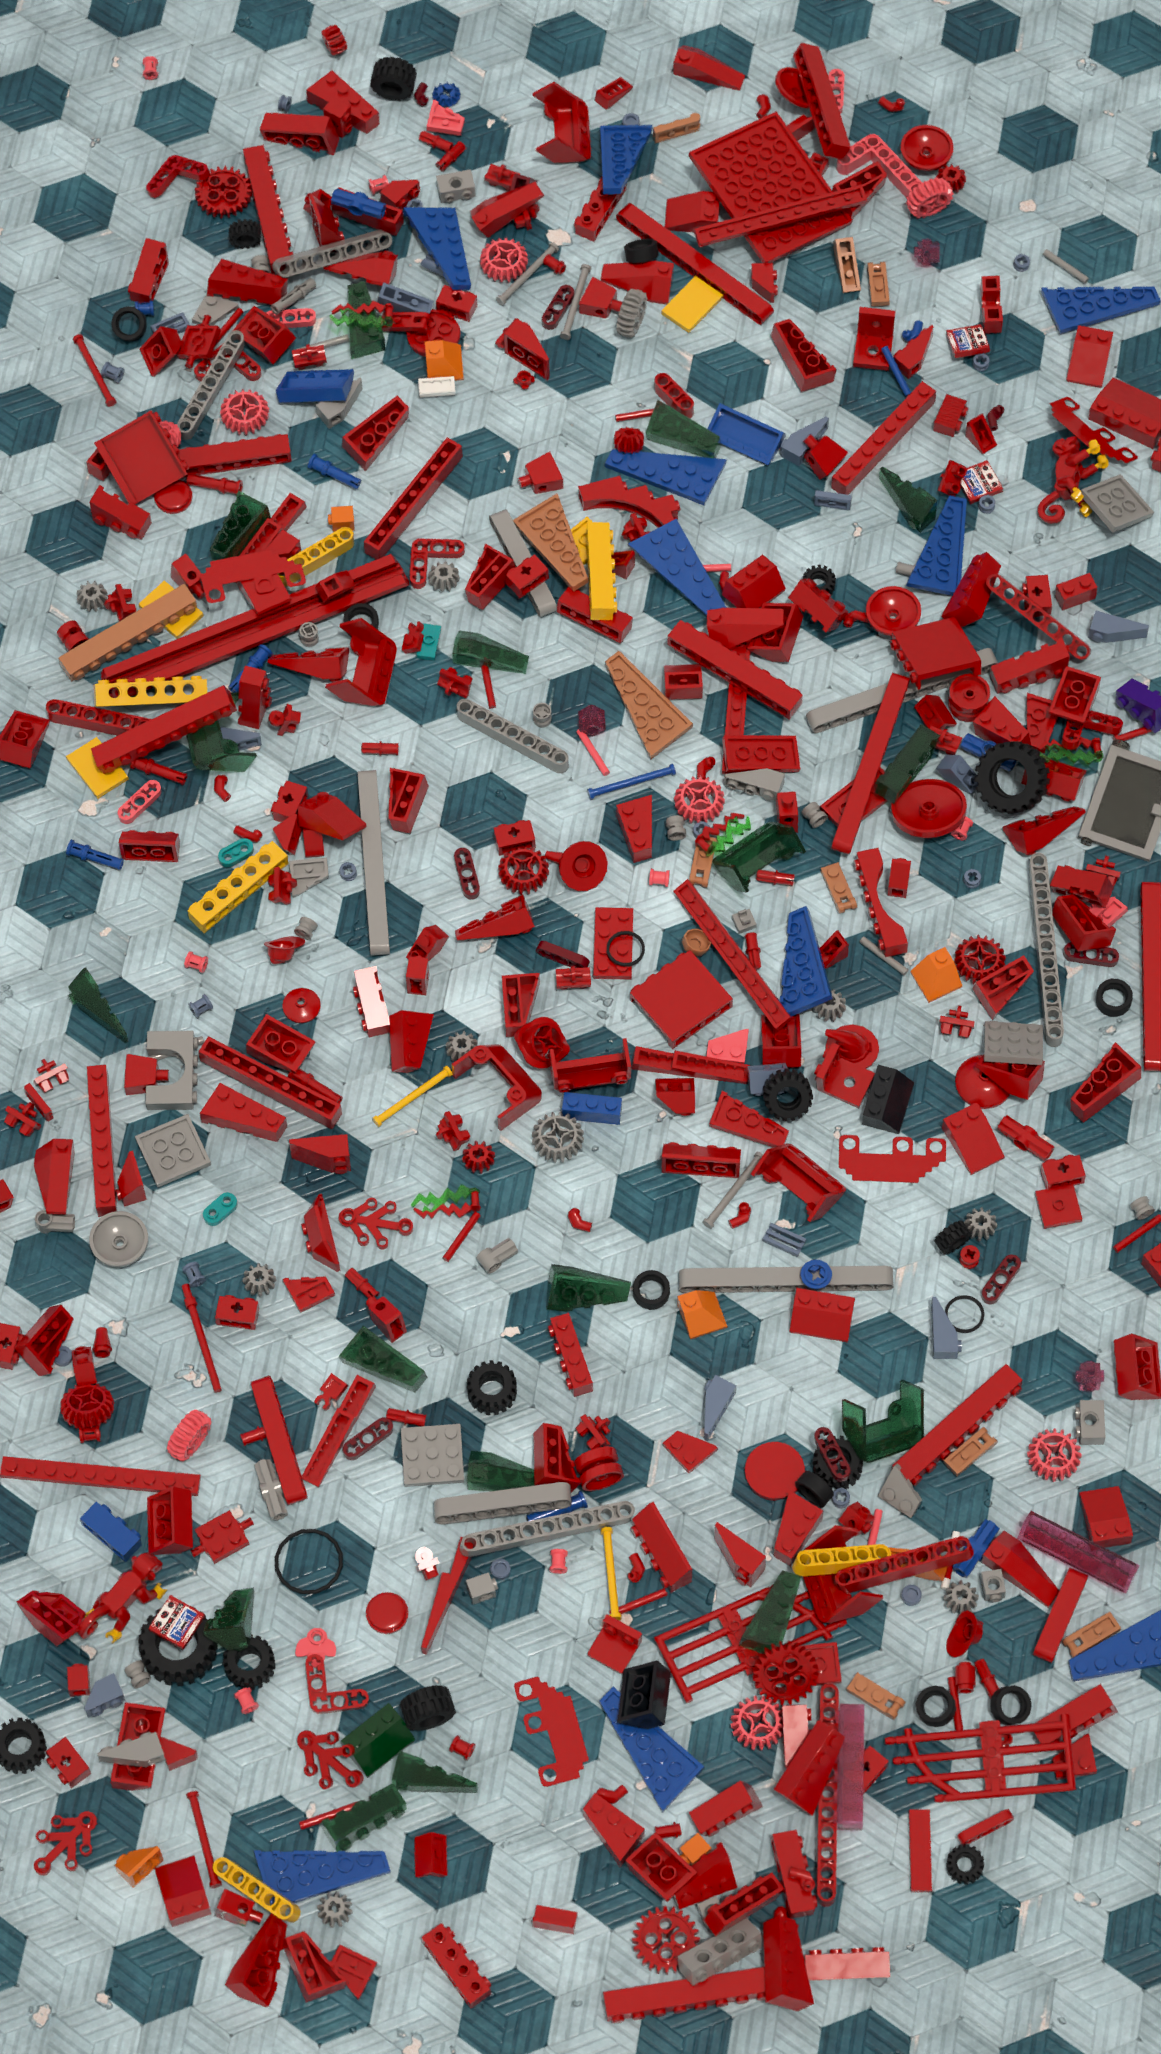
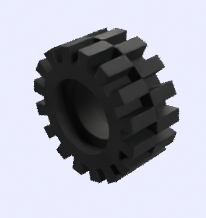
M243 219L244 221H234L233 225L230 224L229 241L232 246L235 245L236 248L240 246V249H244V247L250 249V246L253 248L255 244L259 245V242H261V227L259 223L257 224L256 221L253 222L251 219L249 221L247 219Z
M813 565L811 569L808 568L804 572L803 579L809 578L814 580L820 578L825 580L826 584L818 588L826 590L832 596L833 591H835L836 578L830 568L827 570L825 565L823 568H821V565L815 568V565Z
M959 1220L948 1225L949 1227H945L944 1231L935 1237L934 1242L944 1255L955 1252L960 1246L966 1244L965 1242L969 1241V1238L972 1236L971 1231L963 1221Z
M960 1844L958 1848L954 1847L947 1858L946 1869H948V1875H951V1879L953 1881L957 1880L959 1884L961 1882H965V1885H968L969 1882L974 1883L976 1879L980 1878L984 1869V1857L981 1856V1851H977L975 1846L969 1847L970 1844H966V1846ZM960 1858H970L973 1862V1868L967 1872L960 1870L957 1866Z

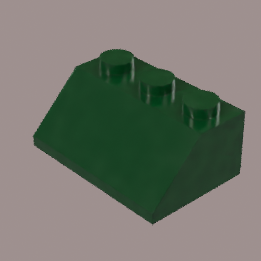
M388 1703L343 1738L341 1745L352 1744L354 1746L355 1752L349 1757L362 1773L369 1778L412 1744L415 1738L400 1715ZM346 1747V1749H345V1750H346V1753L349 1754V1753H350V1749H349L348 1747Z

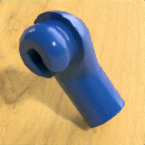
M917 320L914 322L913 330H907V332L904 330L902 332L903 339L909 342L911 339L918 337L922 331L923 322Z

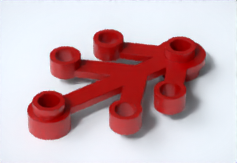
M368 1198L355 1209L345 1208L339 1213L340 1224L352 1229L357 1236L360 1246L369 1244V1236L362 1232L358 1224L366 1225L375 1238L377 1247L381 1250L388 1247V1239L381 1234L377 1227L397 1230L404 1236L410 1235L413 1232V1222L408 1218H403L399 1222L379 1219L386 1214H394L396 1212V1203L393 1201L386 1202L385 1206L367 1217L360 1215L367 1210L374 1211L377 1209L378 1204L375 1198ZM370 1202H374V1203H375L374 1206H369L368 1204H369ZM390 1205L394 1206L392 1210L387 1209V1207ZM347 1216L352 1217L349 1221L345 1220ZM407 1226L409 1230L404 1231L402 1228ZM362 1237L367 1238L365 1242L360 1241ZM380 1241H385L386 1244H385V1245H380L379 1242H380Z
M305 1730L298 1735L297 1743L305 1752L307 1765L304 1767V1773L307 1776H313L318 1772V1767L314 1763V1752L319 1756L322 1774L319 1785L322 1789H328L333 1786L329 1765L345 1777L348 1786L357 1787L362 1784L364 1778L359 1770L350 1771L333 1757L340 1755L344 1757L352 1756L355 1752L352 1744L323 1749L318 1743L327 1742L328 1744H335L339 1741V1734L336 1731H331L327 1734L315 1735L312 1731ZM331 1734H332V1735L334 1736V1738H335L334 1741H332V1740L330 1739V1735H331ZM304 1738L308 1739V1744L305 1743ZM346 1747H348V1748L350 1749V1753H349V1754L346 1753V1750H345ZM309 1766L313 1768V1773L309 1771ZM351 1776L355 1779L354 1783L350 1779ZM325 1779L328 1780V1786L324 1783Z
M82 1812L77 1818H62L60 1815H55L51 1818L52 1827L55 1829H60L63 1826H76L71 1832L47 1833L45 1830H39L36 1833V1839L41 1844L50 1841H61L44 1858L41 1857L35 1861L34 1869L38 1875H47L51 1871V1863L66 1848L67 1859L65 1867L68 1871H75L78 1867L76 1860V1838L81 1833L83 1836V1844L80 1846L81 1854L85 1857L92 1854L91 1831L97 1825V1818L92 1812ZM85 1818L90 1819V1822L88 1824L83 1823V1820ZM56 1819L61 1820V1823L59 1825L54 1824V1821ZM41 1834H45L46 1838L40 1840L39 1836ZM84 1847L90 1848L87 1853L82 1851ZM41 1862L46 1863L44 1868H39L38 1865ZM69 1862H75L73 1867H68Z

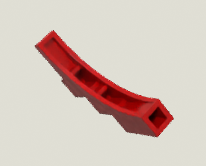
M620 476L578 486V496L583 511L597 508L624 510L645 517L646 520L650 521L657 528L678 519L680 505L678 500H674L673 494L654 499L652 491H648L647 485L628 490L626 482H622Z

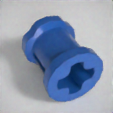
M153 300L146 303L135 302V308L141 311L143 315L154 316Z

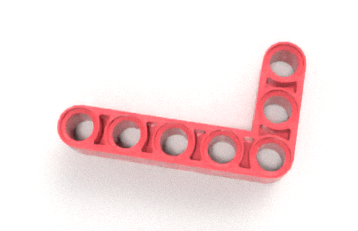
M870 134L853 144L842 160L837 159V171L842 175L850 174L870 160L873 163L878 161L887 173V178L906 198L913 191V188H916L918 184H922L887 144L875 134Z

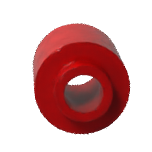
M960 1662L955 1667V1687H957L959 1693L974 1692V1687H976L975 1666L971 1665L970 1662Z

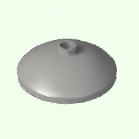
M124 1211L111 1212L102 1216L93 1225L89 1236L90 1248L94 1256L108 1266H127L136 1262L144 1254L148 1245V1232L142 1220L134 1214ZM119 1242L124 1243L122 1246H117Z

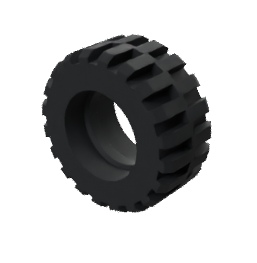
M1019 741L999 743L994 745L993 748H989L985 751L986 754L980 757V765H976L975 769L978 774L974 776V781L978 782L976 790L977 793L981 792L982 796L980 798L983 802H987L988 807L991 809H997V812L1008 814L1024 812L1035 807V804L1041 802L1042 796L1046 795L1048 790L1046 785L1050 783V778H1047V773H1050L1049 767H1045L1047 761L1044 757L1041 758V752L1033 749L1032 745L1023 744ZM1007 760L1019 761L1027 772L1026 787L1017 795L1006 794L1000 788L997 781L998 769Z
M150 1615L147 1618L148 1623L142 1625V1634L139 1635L138 1639L141 1659L148 1673L154 1675L155 1679L159 1682L164 1680L166 1685L171 1686L173 1682H177V1686H184L183 1682L189 1681V1684L195 1682L194 1678H203L205 1676L204 1671H210L212 1668V1661L216 1660V1650L218 1649L215 1631L211 1621L206 1619V1615L194 1633L197 1639L195 1650L191 1655L181 1660H171L161 1655L159 1644L163 1638L148 1629L157 1615Z

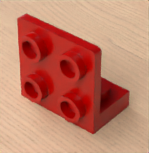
M607 1614L603 1620V1628L588 1651V1656L623 1674L624 1669H626L642 1642V1633Z

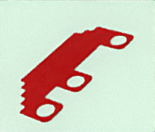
M1064 397L1049 403L1053 407L1051 409L1054 412L1052 416L1088 447V443L1095 439L1100 446V453L1102 455L1106 454L1110 458L1115 457L1117 460H1122L1125 463L1138 458L1127 447H1122L1118 450L1111 447L1108 442L1116 438L1106 428H1099L1093 431L1072 411L1079 409L1080 406L1072 398ZM1065 400L1072 401L1075 404V407L1072 408L1067 406L1065 404ZM1105 431L1109 433L1111 438H1104L1100 432ZM1122 451H1129L1133 457L1128 458L1124 456Z
M272 550L211 561V567L206 568V573L200 575L208 603L225 600L223 584L253 579L256 591L258 593H265L275 589L272 575L283 572L287 585L290 587L306 583L302 564H294L293 560L287 561L286 557H279L278 553L272 554ZM293 573L300 574L301 581L298 583L291 582L289 579L290 575ZM262 579L270 581L271 585L268 589H261L259 587V582ZM217 589L221 592V596L218 599H212L209 596V592Z
M841 1135L839 1138V1168L846 1169V1174H851L853 1181L918 1183L919 1178L925 1177L926 1172H932V1167H938L939 1162L946 1161V1141L943 1138H928L926 1140V1155H913V1140L910 1137H895L893 1139L892 1154L859 1153L858 1136ZM845 1139H853L856 1143L855 1147L850 1150L846 1149L843 1146ZM898 1141H907L909 1144L908 1150L899 1151L896 1146ZM934 1141L942 1144V1150L938 1153L930 1150V1144Z
M538 1676L516 1682L514 1689L517 1699L523 1702L538 1698L542 1709L524 1716L523 1720L526 1731L529 1734L548 1730L557 1762L539 1768L538 1773L541 1784L548 1787L579 1778V1770L584 1768L583 1762H587L589 1758L571 1696L564 1697L563 1692L557 1693L555 1687H548L547 1682H540ZM521 1685H530L532 1693L526 1697L522 1696L519 1693ZM533 1716L541 1719V1726L537 1729H532L528 1725L529 1719ZM553 1769L556 1772L555 1780L551 1782L546 1781L543 1778L544 1771Z

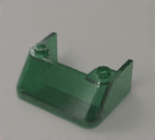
M231 692L233 701L236 704L239 700V693ZM218 720L211 725L198 729L195 733L186 735L193 764L200 770L245 772L257 757L256 753L239 752L238 745L233 740L223 739Z
M768 822L715 857L712 862L734 890L747 893L751 881L749 877L757 873L758 870L763 869L776 859L788 860L793 857L794 852L804 854L806 850L793 826Z
M903 1379L900 1380V1399L890 1404L888 1418L866 1425V1408L846 1399L842 1400V1430L861 1460L871 1463L911 1449L924 1437L923 1388Z

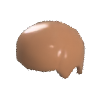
M695 928L688 930L684 934L682 945L686 952L691 950L696 957H699L709 950L711 941H709L702 930Z

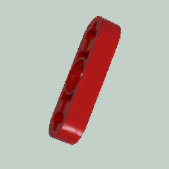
M1009 1809L1003 1810L962 1831L957 1835V1838L965 1846L1009 1824L1014 1820V1817Z

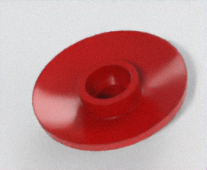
M297 988L285 996L282 1007L285 1016L295 1023H307L317 1017L320 1012L321 1003L314 991L307 988ZM304 1001V1004L300 1005L298 1002Z

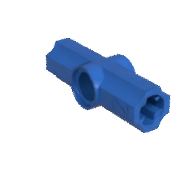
M336 189L332 194L331 204L346 208L356 216L365 214L378 219L384 217L386 204L369 199L362 192L353 194Z
M967 733L963 738L960 748L980 758L986 754L985 751L993 748L996 743L984 741ZM1007 760L1000 765V768L1011 772L1017 760Z
M985 1519L976 1534L970 1537L969 1542L974 1550L973 1557L970 1560L953 1566V1570L961 1577L968 1578L978 1561H982L983 1554L1000 1530L994 1522Z

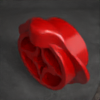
M548 1017L536 1018L523 1025L514 1034V1039L524 1059L534 1068L543 1069L550 1067V1049H554L555 1062H559L570 1052V1046L559 1025Z

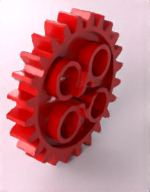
M217 166V171H214L212 168L210 169V176L206 180L196 182L195 198L198 206H201L202 211L207 210L208 215L213 212L214 217L220 214V217L223 218L224 214H226L230 218V213L236 216L237 210L243 212L242 206L248 207L247 202H251L252 186L245 173L240 175L239 169L234 172L233 167L227 170V167L224 166L223 170H221Z
M779 1641V1647L772 1643L771 1650L765 1647V1655L759 1653L758 1657L760 1660H754L756 1667L752 1668L754 1673L752 1675L753 1681H756L755 1688H759V1694L765 1693L766 1700L772 1697L774 1704L779 1699L781 1705L784 1704L785 1700H788L790 1705L792 1704V1699L800 1702L799 1696L807 1698L806 1691L812 1693L811 1686H816L815 1679L819 1678L817 1672L819 1670L818 1665L816 1664V1658L812 1657V1652H806L805 1646L799 1649L798 1642L791 1646L790 1641L787 1642L786 1646H783V1643ZM788 1659H795V1661L791 1663L786 1662ZM769 1667H777L775 1670H768ZM798 1675L803 1676L801 1679H795ZM779 1683L785 1684L782 1687H776Z
M664 1906L663 1912H660L659 1908L656 1907L655 1914L649 1910L648 1918L641 1916L643 1924L636 1923V1927L639 1930H633V1935L637 1936V1938H633L632 1943L638 1945L633 1947V1951L639 1952L637 1959L644 1958L642 1961L643 1966L648 1963L650 1964L649 1971L656 1967L657 1974L661 1972V1969L665 1970L666 1975H668L669 1969H672L676 1974L677 1967H679L678 1956L697 1946L694 1943L700 1942V1937L695 1936L699 1933V1930L692 1929L695 1926V1921L688 1922L690 1915L682 1917L683 1910H680L677 1914L675 1913V1907L670 1912L666 1906ZM663 1922H668L671 1924V1928L664 1930L660 1925ZM676 1927H679V1928H680V1929L677 1930L674 1934H672L673 1930H674ZM670 1936V1943L666 1941L662 1944V1938L667 1939ZM678 1936H683L686 1938V1942L678 1944L675 1939ZM648 1937H654L657 1942L651 1945L645 1940ZM660 1947L658 1952L654 1954L653 1951ZM669 1951L672 1956L669 1959H664L661 1953Z

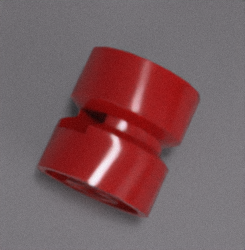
M75 620L64 623L57 631V636L65 644L68 652L89 640Z

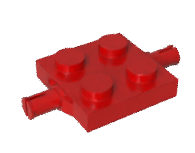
M204 315L201 324L187 325L182 338V345L176 354L179 359H187L185 367L189 369L193 367L196 359H210L221 329L219 326L209 325L211 320L209 315Z
M229 1510L194 1529L200 1540V1545L190 1550L194 1558L205 1552L215 1564L250 1545L244 1530L254 1525L250 1517L239 1523Z

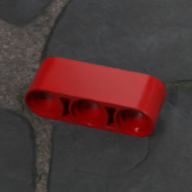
M657 374L654 383L655 393L681 419L688 420L694 415L693 399L668 374Z

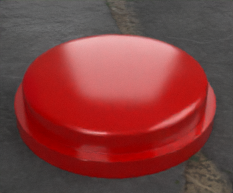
M179 479L154 493L157 507L169 514L185 511L190 506L193 498L189 485Z
M380 1593L374 1596L367 1605V1622L376 1632L382 1634L395 1633L402 1629L407 1622V1604L402 1597L395 1593Z

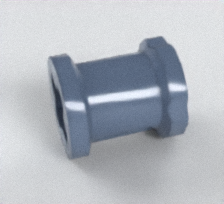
M107 361L102 367L101 376H107L114 379L116 383H119L124 376V368L115 367Z
M206 994L202 995V998L196 1002L188 1003L191 1012L196 1018L200 1017L199 1015L206 1010L213 1009V1005Z
M198 1262L188 1263L182 1268L183 1273H186L190 1281V1287L200 1286L206 1281L205 1276H202L199 1270Z

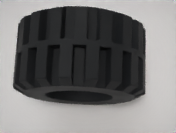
M380 58L374 64L370 86L382 98L396 101L405 100L413 94L417 76L416 69L411 63L401 58Z
M784 1068L785 1072L777 1070L776 1075L773 1073L770 1075V1080L766 1079V1086H763V1099L771 1115L774 1114L775 1118L779 1119L781 1117L783 1121H787V1118H790L791 1121H795L794 1117L802 1118V1113L807 1114L809 1111L808 1107L812 1106V1089L804 1074L801 1072L798 1074L795 1069L791 1072L789 1068ZM785 1087H794L799 1093L792 1102L783 1103L777 1099L779 1091Z
M489 1360V1364H486L484 1361L481 1362L480 1367L478 1365L474 1367V1372L471 1371L469 1378H467V1394L469 1401L472 1402V1406L474 1408L478 1407V1412L480 1413L486 1411V1415H490L491 1412H494V1415H498L499 1411L504 1413L507 1411L506 1407L510 1408L513 1405L512 1401L516 1400L517 1384L514 1372L512 1370L509 1371V1366L506 1364L502 1366L500 1361L495 1364L494 1360ZM488 1381H497L503 1385V1389L495 1395L485 1394L480 1388Z
M834 1436L844 1457L850 1464L849 1478L843 1482L835 1480L818 1448L814 1451L813 1473L821 1477L831 1489L832 1487L836 1489L841 1487L849 1489V1485L854 1486L856 1480L860 1479L863 1468L862 1451L858 1449L856 1442L852 1444V1439L844 1440V1436L836 1439V1436ZM824 1439L825 1447H826V1446L828 1445V1443H827L826 1439ZM829 1450L826 1455L830 1458L838 1456V1453L835 1450ZM845 1469L838 1471L837 1474L841 1473L844 1475Z
M248 1634L246 1638H244V1635H241L239 1640L234 1638L232 1640L233 1644H228L226 1647L227 1651H224L223 1664L229 1681H233L236 1687L240 1685L242 1689L250 1687L251 1690H255V1686L263 1687L262 1683L265 1682L267 1684L270 1681L269 1677H273V1669L276 1666L271 1646L268 1645L265 1639L262 1641L258 1635L256 1638H253V1634ZM247 1654H255L261 1658V1662L253 1670H243L237 1665L240 1658Z
M436 1685L418 1689L407 1695L400 1702L407 1728L410 1730L421 1731L435 1728L446 1723L456 1714L449 1689L446 1686Z
M17 1718V1721L10 1719V1723L6 1724L4 1722L1 1725L2 1729H0V1765L4 1766L9 1772L12 1770L14 1774H18L19 1771L22 1774H26L28 1769L32 1772L35 1770L34 1766L37 1765L39 1767L42 1764L41 1759L44 1760L46 1756L47 1746L43 1732L35 1722L31 1723L30 1719L26 1718L25 1721L22 1718ZM25 1737L32 1741L30 1748L23 1754L17 1755L8 1751L10 1743L16 1738Z

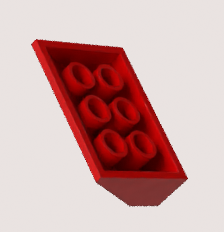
M1113 377L1098 394L1090 407L1088 420L1154 449L1161 437V399Z

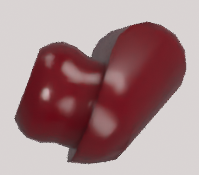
M1001 405L992 408L987 414L988 426L991 431L998 429L997 420L1005 411Z

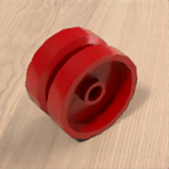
M963 674L957 677L951 683L949 689L948 707L951 714L958 720L973 722L989 703L990 687L982 677L974 676L973 674Z
M614 1447L595 1448L581 1454L574 1460L576 1471L581 1475L580 1482L583 1490L596 1491L605 1489L622 1480L624 1473L621 1465L617 1463L618 1455Z

